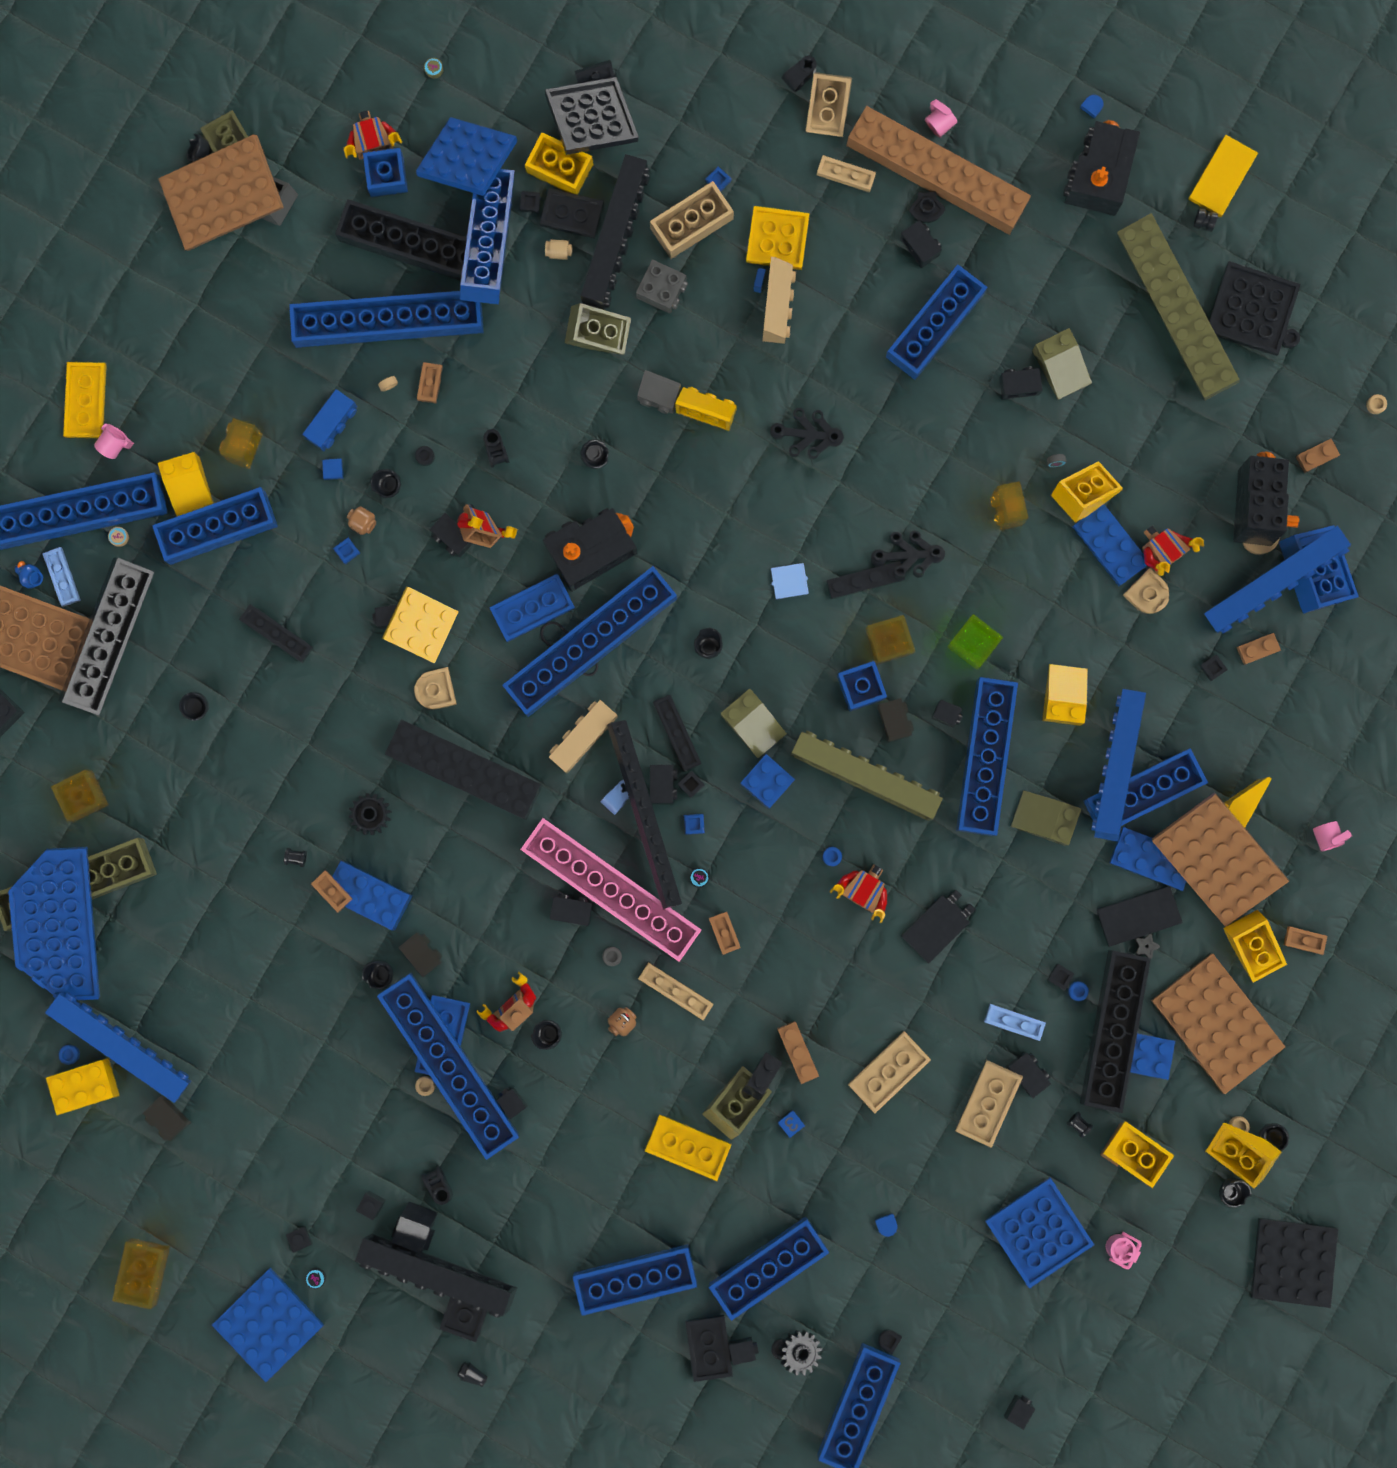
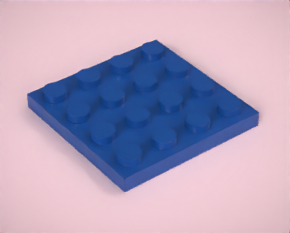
M450 117L417 168V176L484 196L516 145L517 137Z
M1050 1177L985 1220L1028 1288H1031L1094 1246V1243Z
M270 1268L212 1326L251 1368L267 1382L324 1324Z

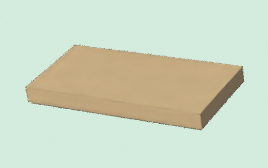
M903 1031L848 1085L876 1113L931 1059Z
M986 1060L956 1128V1132L992 1148L1023 1076Z

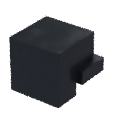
M408 1202L402 1215L396 1221L391 1236L393 1237L392 1243L420 1254L423 1249L428 1251L435 1233L432 1227L438 1212Z

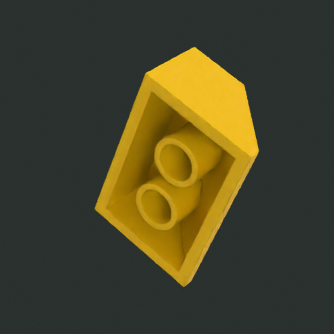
M683 387L675 403L676 413L727 431L730 430L737 411V405H734L733 401L716 399L715 395L699 393V390L693 387H688V389Z

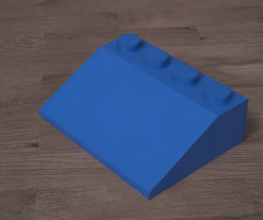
M1335 526L1293 535L1279 541L1284 560L1335 528ZM1345 555L1342 557L1335 556L1331 559L1332 563L1327 567L1322 568L1320 566L1314 570L1316 574L1307 580L1303 577L1297 581L1299 585L1294 589L1303 614L1359 597Z

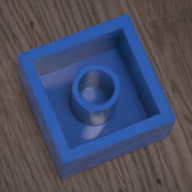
M400 148L363 153L367 188L371 197L408 192L404 157Z
M875 661L837 674L849 712L887 698Z
M766 754L742 780L740 785L767 809H770L795 779Z
M1137 1033L1130 1072L1169 1080L1175 1041Z

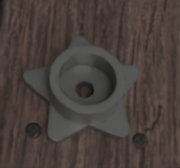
M1148 934L1144 939H1135L1138 944L1136 955L1145 954L1148 958L1152 959L1153 951L1160 948V945L1153 942L1151 934Z

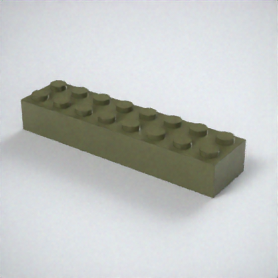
M801 732L790 756L927 821L934 819L943 799L939 797V792L933 789L925 790L921 788L922 784L913 780L908 782L899 773L894 772V774L886 772L887 768L882 765L876 764L874 766L869 764L870 760L863 756H852V752L846 748L833 747L834 743L829 740L816 739L817 735L812 732Z
M143 838L130 840L88 857L92 900L157 875ZM11 887L0 891V920L4 931H12L8 892Z

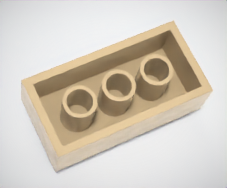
M714 181L652 219L650 221V229L670 259L732 221L734 211Z

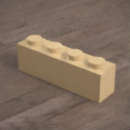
M601 700L598 703L594 701L587 709L590 712L585 717L582 715L575 722L577 726L573 731L568 730L562 737L564 741L560 745L556 744L549 752L551 754L549 758L566 773L575 766L608 729L607 724L614 722L618 718V715Z

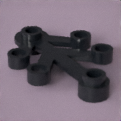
M796 408L793 412V417L806 430L785 428L781 423L773 424L770 429L771 437L776 440L782 439L784 436L805 438L797 445L790 446L789 455L791 457L799 456L800 452L816 439L824 440L817 447L809 448L808 457L812 460L818 458L819 454L829 446L837 447L841 445L844 439L842 431L838 428H831L823 418V412L820 410L813 412L812 420L819 423L824 432H819L805 417V412L802 408ZM797 411L802 412V416L797 417L795 413ZM818 413L821 415V418L816 419L814 415ZM779 427L782 431L776 433L774 429ZM836 434L838 438L833 440L831 435ZM796 448L798 453L793 454L791 449ZM810 451H816L817 455L811 456Z
M912 531L909 535V541L923 549V551H918L902 539L901 533L893 532L890 542L898 545L905 552L885 553L882 550H875L871 555V563L879 567L883 566L886 561L906 560L894 570V576L902 579L918 559H925L921 565H916L913 569V575L921 578L932 563H939L945 558V550L939 545L931 546L921 538L920 532ZM916 535L918 538L913 539L912 536ZM896 536L899 540H894L893 537ZM920 569L922 572L917 573L916 570ZM901 570L903 574H898L897 571Z

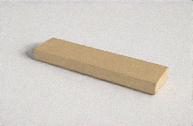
M649 962L638 978L702 1020L705 1019L713 1006L712 1002Z

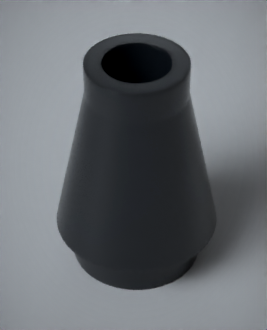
M463 1362L457 1373V1377L461 1381L481 1387L484 1386L488 1378L470 1362Z

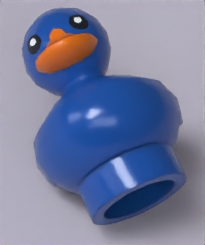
M20 561L15 566V572L19 575L20 584L25 588H35L42 583L43 575L36 566L26 565L24 561Z

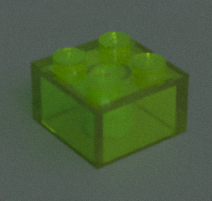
M972 614L947 647L978 670L1003 639V636Z

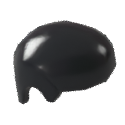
M194 133L196 138L189 140L190 147L186 154L187 160L191 163L210 155L211 152L208 140Z
M597 439L588 440L581 448V460L585 466L592 469L602 468L608 463L609 450L602 441Z
M390 469L376 471L370 480L372 491L383 498L394 497L399 493L402 486L399 475Z
M713 628L700 630L699 635L694 640L696 653L706 659L718 656L723 648L721 634Z
M190 692L185 694L180 700L179 710L183 717L191 721L200 720L206 716L209 710V702L203 694Z
M382 960L369 962L362 970V980H365L370 988H386L393 980V969L387 962Z
M543 1020L536 1024L531 1034L533 1044L543 1050L555 1048L562 1037L559 1024L552 1020Z
M1277 1123L1266 1124L1260 1130L1258 1136L1267 1140L1280 1151H1283L1288 1146L1290 1138L1287 1129Z
M1235 1177L1225 1180L1219 1189L1220 1200L1226 1206L1232 1208L1245 1205L1246 1199L1251 1197L1252 1194L1250 1186L1245 1181Z

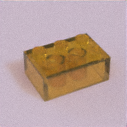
M134 1238L126 1241L112 1301L147 1309L155 1307L160 1294L170 1246Z

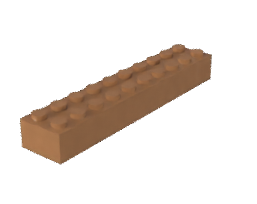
M868 106L864 109L848 137V147L928 191L936 192V195L1009 235L1031 197L1026 192Z

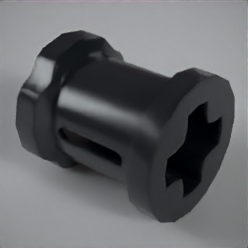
M287 848L284 855V865L295 864L304 867L307 851H293L291 848Z
M1080 1112L1075 1113L1067 1122V1125L1072 1126L1081 1138L1086 1136L1093 1128L1091 1123L1088 1124L1081 1117Z

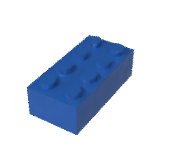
M340 861L332 877L353 898L345 907L390 930H396L412 895L345 861Z

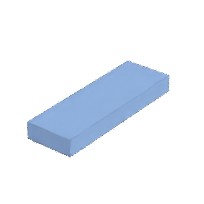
M58 547L42 553L60 605L65 607L81 601L63 549Z
M989 1004L984 1020L985 1023L1038 1041L1041 1040L1046 1024L1040 1020Z

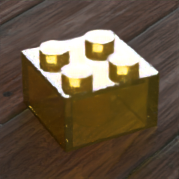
M233 418L232 422L227 425V436L225 441L221 442L219 451H221L220 454L228 462L250 469L263 434L255 425Z
M1020 481L997 486L992 496H990L991 505L995 507L997 513L995 514L996 525L1000 526V530L1023 526L1028 520V514Z
M904 615L866 627V633L877 665L915 653Z
M85 769L51 786L65 818L69 822H76L109 805L91 770Z

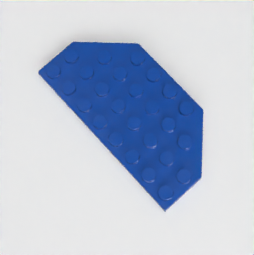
M87 847L46 849L8 891L15 966L32 977L31 979L40 987L53 994L55 999L62 992L73 994L77 998L76 1000L99 999L100 991Z

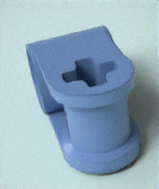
M621 780L601 800V803L614 815L629 799L627 791L622 792L624 780Z

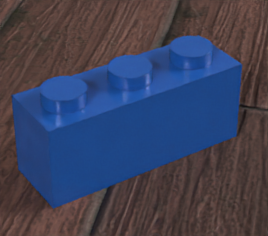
M336 389L302 435L322 451H325L326 448L329 449L334 443L335 436L344 430L346 421L356 414L357 405Z

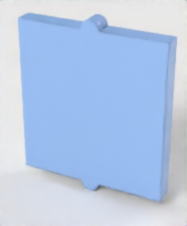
M804 563L771 568L773 580L771 585L774 586L776 599L809 594L807 586L808 577L805 574Z

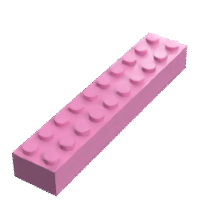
M542 818L520 849L679 962L701 932L700 928L673 909H663L659 899L544 818Z

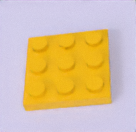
M754 206L746 263L770 266L771 257H776L792 264L793 269L802 270L810 213Z
M406 587L382 639L435 663L459 611L410 587Z

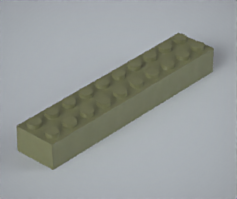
M1152 213L1118 231L1121 243L1204 400L1239 383L1238 375Z

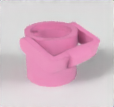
M935 99L930 103L932 113L925 118V122L932 132L940 138L957 123V119L950 108Z
M104 424L101 428L104 431L95 442L94 447L103 456L115 459L123 447L130 449L134 443L118 428L111 424Z
M1337 821L1326 823L1313 829L1320 851L1331 850L1344 845L1345 841L1352 836L1349 830L1341 833Z
M1122 1232V1235L1115 1234L1107 1240L1106 1251L1110 1256L1109 1260L1125 1269H1130L1133 1262L1136 1263L1141 1253L1139 1250L1142 1244L1140 1240ZM1131 1240L1138 1243L1136 1247Z

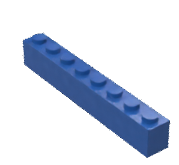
M1336 526L1204 613V615L1217 633L1222 632L1224 634L1233 628L1231 624L1236 621L1241 623L1249 617L1248 613L1251 611L1258 612L1265 607L1264 603L1271 599L1273 602L1281 597V592L1286 588L1290 591L1299 585L1297 581L1303 577L1307 580L1316 574L1314 570L1318 567L1325 568L1332 563L1331 559L1335 556L1342 557L1348 553V548L1351 547V544L1340 528Z
M1123 689L1122 695L1117 696L1116 706L1119 707L1118 713L1114 712L1112 724H1116L1115 730L1110 732L1109 741L1112 742L1111 748L1107 747L1106 759H1109L1108 765L1103 767L1102 776L1105 777V782L1100 783L1099 794L1102 797L1101 801H1097L1095 812H1098V818L1093 819L1092 823L1095 838L1118 842L1144 709L1145 692Z
M69 992L58 994L45 1014L172 1102L178 1101L191 1083V1080L188 1079L189 1076L181 1070L179 1072L172 1068V1063L156 1057L157 1053L152 1049H145L140 1046L141 1042L136 1038L127 1037L123 1029L116 1025L114 1027L110 1025L106 1017L100 1014L97 1016L91 1012L93 1009L85 1003L81 1005L76 1001L77 998Z

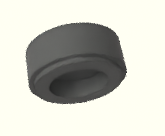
M1056 454L1047 458L1048 467H1059L1067 463L1066 456L1063 454Z
M609 947L603 952V961L608 966H616L622 960V953L616 947Z

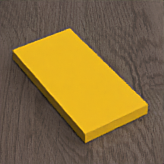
M1225 135L1188 200L1209 212L1218 213V217L1221 218L1258 152Z
M67 362L63 432L65 438H99L103 432L101 428L104 425L105 363Z
M659 1114L645 1152L717 1181L732 1144Z

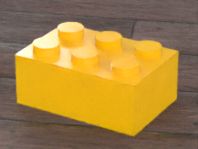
M541 132L525 163V168L528 174L567 193L578 195L593 166V159L591 155L584 152L566 155L561 141Z
M109 1058L46 1077L56 1115L120 1096Z

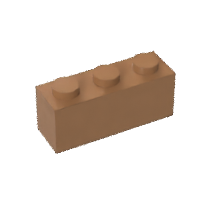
M793 1021L777 1028L800 1083L803 1084L819 1077L796 1022Z

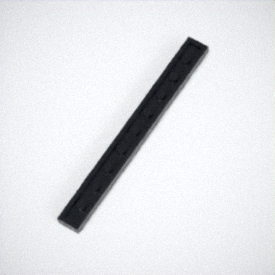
M627 721L611 722L607 724L662 908L666 909L681 905L682 901Z

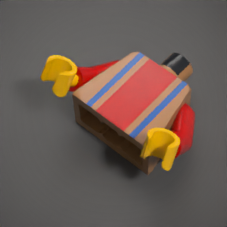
M362 111L359 113L361 122L353 124L354 130L349 134L347 144L344 147V153L346 158L353 154L354 158L358 155L360 160L363 159V153L393 149L394 143L397 141L402 143V140L389 124L381 122L379 117L371 118L369 111Z
M473 504L464 506V512L457 520V526L460 528L464 541L491 548L499 538H515L518 530L507 526L506 529L497 528L487 512L475 509Z
M1152 525L1143 532L1150 540L1142 547L1145 564L1154 569L1155 573L1159 576H1163L1164 571L1169 573L1170 565L1184 556L1191 547L1194 552H1199L1200 546H1204V540L1201 537L1192 539L1168 528L1159 534Z
M873 864L868 873L863 870L859 872L852 871L844 875L830 890V893L834 890L838 892L837 899L843 895L873 913L872 920H874L875 916L880 917V923H882L887 906V890L884 887L885 884L878 880L883 872V869Z
M518 972L520 975L518 980L512 977V981L520 989L495 1013L492 1014L490 1009L484 1004L482 1005L485 1008L483 1012L480 1013L477 1010V1014L499 1032L507 1029L515 1030L533 1013L536 996L527 983V977Z

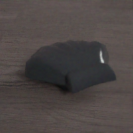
M918 192V199L910 207L909 212L916 220L928 223L938 220L944 214L945 207L936 198V192Z

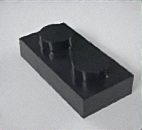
M610 60L575 71L578 84L615 77Z

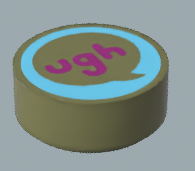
M430 58L425 62L424 70L426 75L430 78H438L442 75L443 65L439 59Z

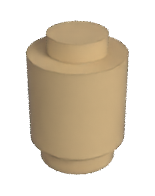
M551 239L545 243V256L550 257V259L568 260V257L572 256L573 246L569 244L568 240Z

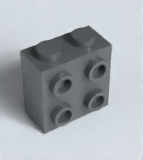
M652 259L636 292V298L671 314L672 310H676L679 305L680 299L678 297L680 293H684L688 286L686 275Z

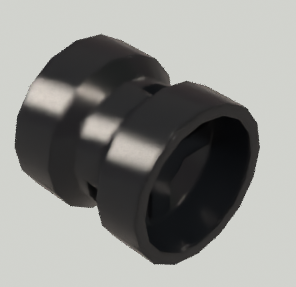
M1199 208L1193 227H1204L1207 231L1212 232L1218 213H1207Z

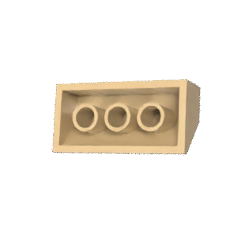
M771 257L763 341L785 344V339L790 336L791 326H787V320H791L792 308H789V301H793L794 297L791 283H795L796 272L792 271V264L776 257Z

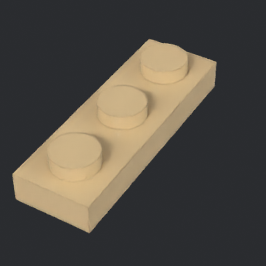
M822 156L817 171V176L870 192L876 172L826 156Z

